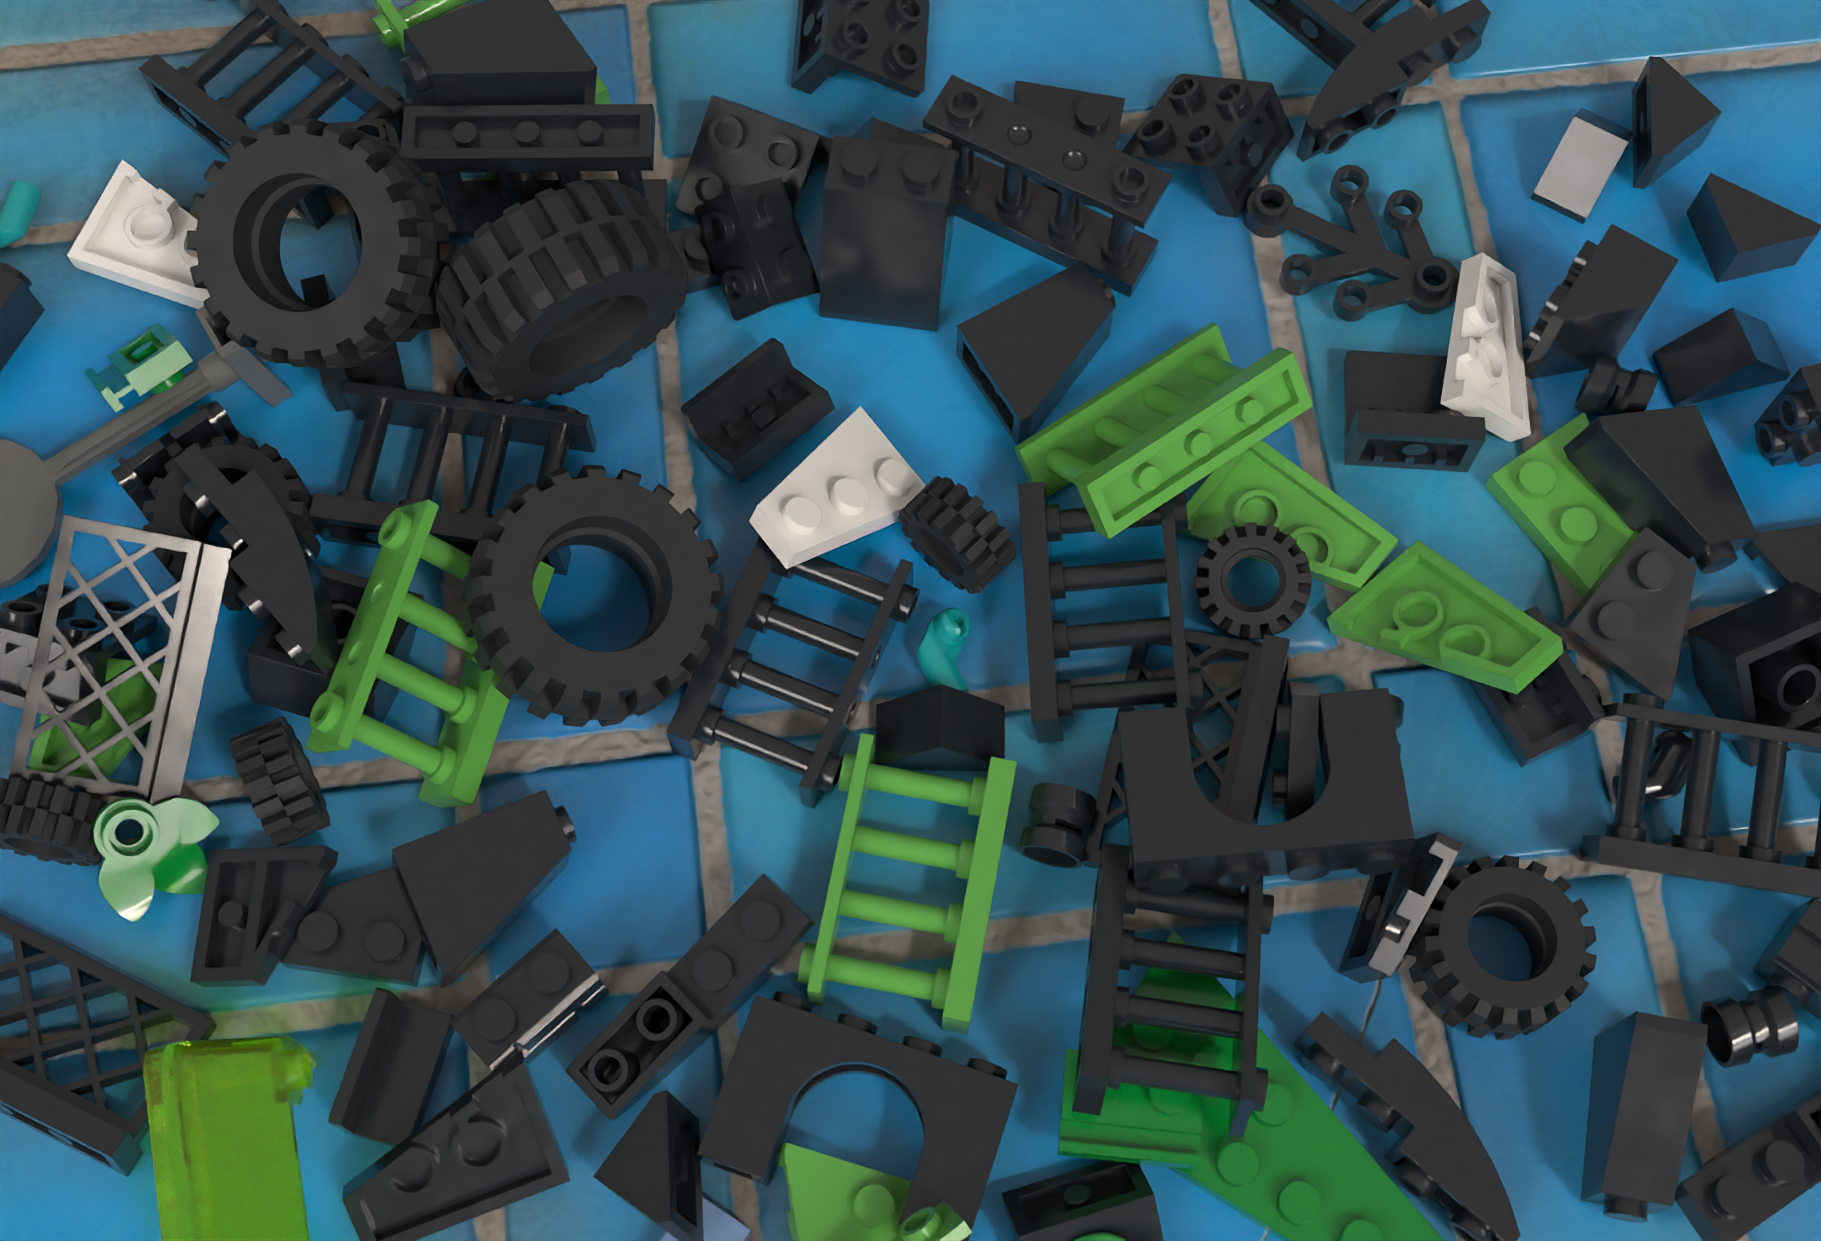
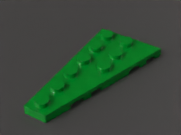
M1174 929L1166 942L1187 945ZM1152 967L1149 968L1134 995L1230 1010H1234L1235 999L1216 977ZM1127 1022L1124 1029L1113 1028L1112 1045L1125 1047V1054L1202 1062L1206 1063V1067L1231 1070L1232 1038ZM1259 1027L1256 1067L1268 1069V1089L1263 1112L1251 1111L1243 1138L1228 1136L1230 1100L1204 1096L1203 1130L1200 1145L1201 1166L1197 1170L1167 1167L1282 1241H1444Z

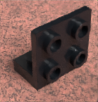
M798 0L791 87L811 95L827 78L834 77L840 68H843L910 97L917 98L924 92L929 0Z
M1179 74L1169 85L1143 123L1138 127L1122 152L1157 168L1197 173L1217 215L1236 218L1247 203L1249 195L1257 189L1295 134L1272 83Z
M712 95L676 200V207L681 211L696 216L694 212L696 206L729 189L781 177L794 214H796L814 160L829 162L833 139L735 101Z
M1354 350L1347 352L1344 359V465L1468 472L1486 440L1485 417L1464 416L1463 413L1451 410L1440 403L1447 356Z
M49 584L39 585L36 590L15 600L4 602L0 607V703L21 709L24 707ZM64 585L62 596L75 588ZM78 596L59 608L56 624L72 646L107 625L91 601L83 596ZM101 600L114 620L136 607L134 604L123 600ZM142 613L120 628L131 644H134L157 630L158 617ZM112 632L80 652L79 655L102 685L106 680L108 658L122 651L124 647ZM54 635L48 662L65 652ZM71 659L45 674L42 687L59 712L93 691ZM98 698L65 720L88 727L101 719L103 702ZM39 702L37 713L50 716L41 702Z

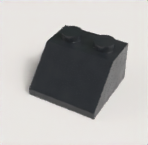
M318 564L324 576L333 606L338 637L339 660L369 579ZM408 591V593L424 600V595ZM271 614L247 653L252 701L310 718L314 704L327 691L333 674L327 677L311 659L300 667L273 637L284 627ZM398 617L385 652L408 663L417 626ZM375 678L363 714L383 723L400 689Z
M1795 582L1687 630L1695 682L1716 718L1821 734L1820 593L1799 582ZM1730 739L1742 761L1751 768L1757 766L1759 744Z

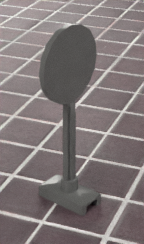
M203 306L195 311L215 351L197 362L198 367L185 374L182 380L170 389L157 395H151L46 461L29 448L7 439L0 440V590L20 582L44 561L60 532L64 505L61 486L65 482L214 390L219 393L240 379H243L266 402L275 407L294 395L289 386L265 363L268 360L257 357L255 348L240 347L227 336L226 328L230 322L214 321Z

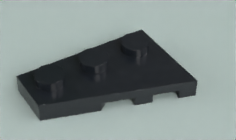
M522 1050L343 1186L342 1200L360 1241H415L570 1181L567 1163Z

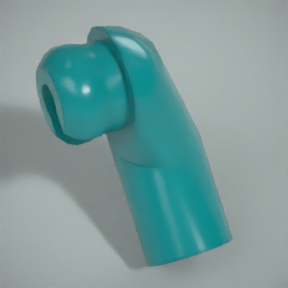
M14 181L0 213V249L24 238L28 233L42 196L41 190L31 183L25 181Z
M955 607L946 608L940 614L932 617L917 648L916 656L931 687L943 684L968 693L969 688L955 664L966 641V637L971 631L970 619L961 609Z

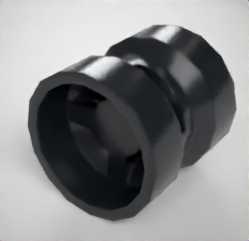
M1599 352L1582 383L1574 403V409L1589 415L1598 412L1606 415L1645 411L1655 390L1658 375L1642 368L1630 371L1621 367L1617 358ZM1614 385H1616V387H1615V389H1614L1612 395L1609 396L1610 393H1611V391H1612V389H1613V387H1614Z
M1039 783L1034 785L1029 809L1033 813L1031 825L1023 829L1018 851L1023 856L1041 864L1066 869L1081 867L1087 846L1082 838L1084 827L1092 823L1097 800L1085 791L1062 784Z
M1774 986L1750 991L1745 1000L1737 1002L1728 996L1706 1001L1701 1007V1024L1708 1025L1706 1044L1713 1058L1723 1068L1747 1064L1751 1061L1754 1054L1763 1053L1771 1058L1794 1053L1798 1048L1799 1032L1794 1011L1786 996L1780 989Z

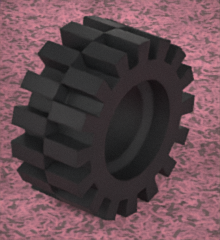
M936 476L899 512L898 522L903 525L901 530L904 535L913 540L910 543L915 551L922 552L925 555L923 560L930 567L934 565L939 569V575L947 581L951 578L955 587L961 590L965 588L970 594H975L976 592L980 594L1016 557L1014 552L1016 550L1015 543L1008 539L1010 533L1007 528L997 524L999 520L997 515L993 511L987 512L982 507L984 502L977 495L972 498L969 496L967 488L962 484L958 483L955 486L952 479L948 477L942 479L940 476Z
M1254 522L1245 523V526L1237 528L1232 526L1224 530V534L1217 539L1214 537L1207 544L1208 548L1203 556L1200 555L1197 563L1195 589L1197 590L1198 600L1203 611L1219 629L1240 639L1263 640L1264 635L1274 636L1280 632H1285L1301 617L1311 594L1312 572L1310 571L1309 560L1305 552L1301 550L1297 541L1291 535H1286L1279 531L1278 527L1269 524L1268 526H1261ZM1251 557L1262 558L1271 563L1279 576V588L1275 596L1268 603L1257 607H1250L1239 603L1231 595L1228 587V579L1233 567L1238 562Z
M285 717L277 718L231 737V752L237 762L235 766L238 775L245 784L243 788L247 797L250 796L253 803L252 808L257 818L260 817L262 827L266 834H269L274 845H277V847L284 846L330 826V815L326 809L327 804L319 790L321 788L319 782L312 772V765L309 759L306 758L300 740L296 739L295 732Z
M0 778V849H11L18 855H31L37 857L38 860L47 862L55 860L65 865H72V863L79 866L99 865L103 855L97 849L93 839V824L96 816L107 805V802L101 799H90L91 795L81 791L74 793L68 791V787L60 785L52 787L47 786L42 781L32 780L31 783H28L21 778H11V780Z

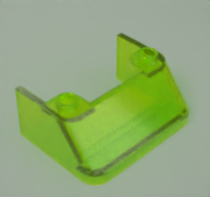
M288 1035L179 1041L149 1048L146 1051L144 1057V1081L162 1241H310L293 1107L301 1105L303 1090L313 1086L312 1068H317L313 1052Z

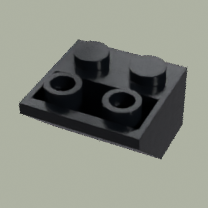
M1611 224L1598 245L1587 240L1570 266L1566 278L1561 285L1558 284L1545 304L1538 321L1522 346L1532 352L1525 364V376L1530 379L1586 370L1590 368L1599 352L1617 358L1679 260L1614 224Z

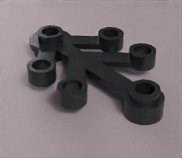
M1344 165L1335 172L1330 186V194L1337 203L1341 204L1352 232L1295 206L1290 194L1280 185L1266 184L1258 187L1249 195L1244 212V222L1253 234L1262 238H1274L1288 230L1339 254L1315 261L1304 254L1289 256L1284 261L1279 275V284L1288 294L1301 296L1309 293L1315 286L1377 272L1393 281L1369 288L1362 281L1347 280L1338 287L1333 300V310L1339 318L1355 322L1364 318L1368 312L1407 303L1416 312L1435 314L1448 309L1455 303L1460 274L1449 261L1433 256L1418 220L1423 209V203L1421 198L1413 191L1398 190L1393 192L1389 196L1383 212L1386 224L1390 228L1397 230L1406 258L1386 248L1365 197L1369 185V177L1365 170L1359 166ZM1341 182H1353L1357 185L1358 189H1346L1341 185ZM1262 203H1271L1278 206L1279 208L1269 209L1266 208ZM1404 206L1408 208L1412 214L1402 215L1398 213L1394 209V207ZM1292 270H1300L1303 271L1308 278L1305 280H1297L1293 278L1289 274V272ZM1423 278L1433 279L1440 285H1429ZM1355 296L1361 301L1362 305L1351 306L1344 301L1343 297Z

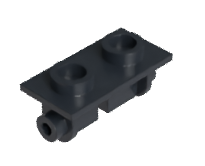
M213 401L207 406L203 403L199 404L197 412L169 430L168 433L159 439L157 438L127 460L124 457L118 460L121 465L112 470L111 474L142 513L144 501L155 500V496L149 490L155 477L164 479L167 476L168 471L164 465L171 458H176L194 443L199 442L201 447L205 449L212 447V438L226 436L231 445H235L239 436H242L217 401Z

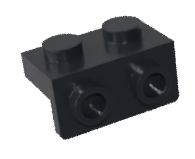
M781 177L729 189L695 207L694 212L702 237L720 281L723 295L735 321L746 319L767 309L808 298L820 292L818 278Z
M770 338L683 404L681 412L700 450L742 482L803 433L809 431L816 423L832 412L835 407L828 391L794 368L784 345L777 339Z
M1537 606L1523 612L1560 636L1564 653L1518 694L1466 678L1521 768L1587 736L1605 717V712L1602 708V698L1597 686L1588 676L1580 674L1567 653V643L1562 631L1553 621L1546 620Z

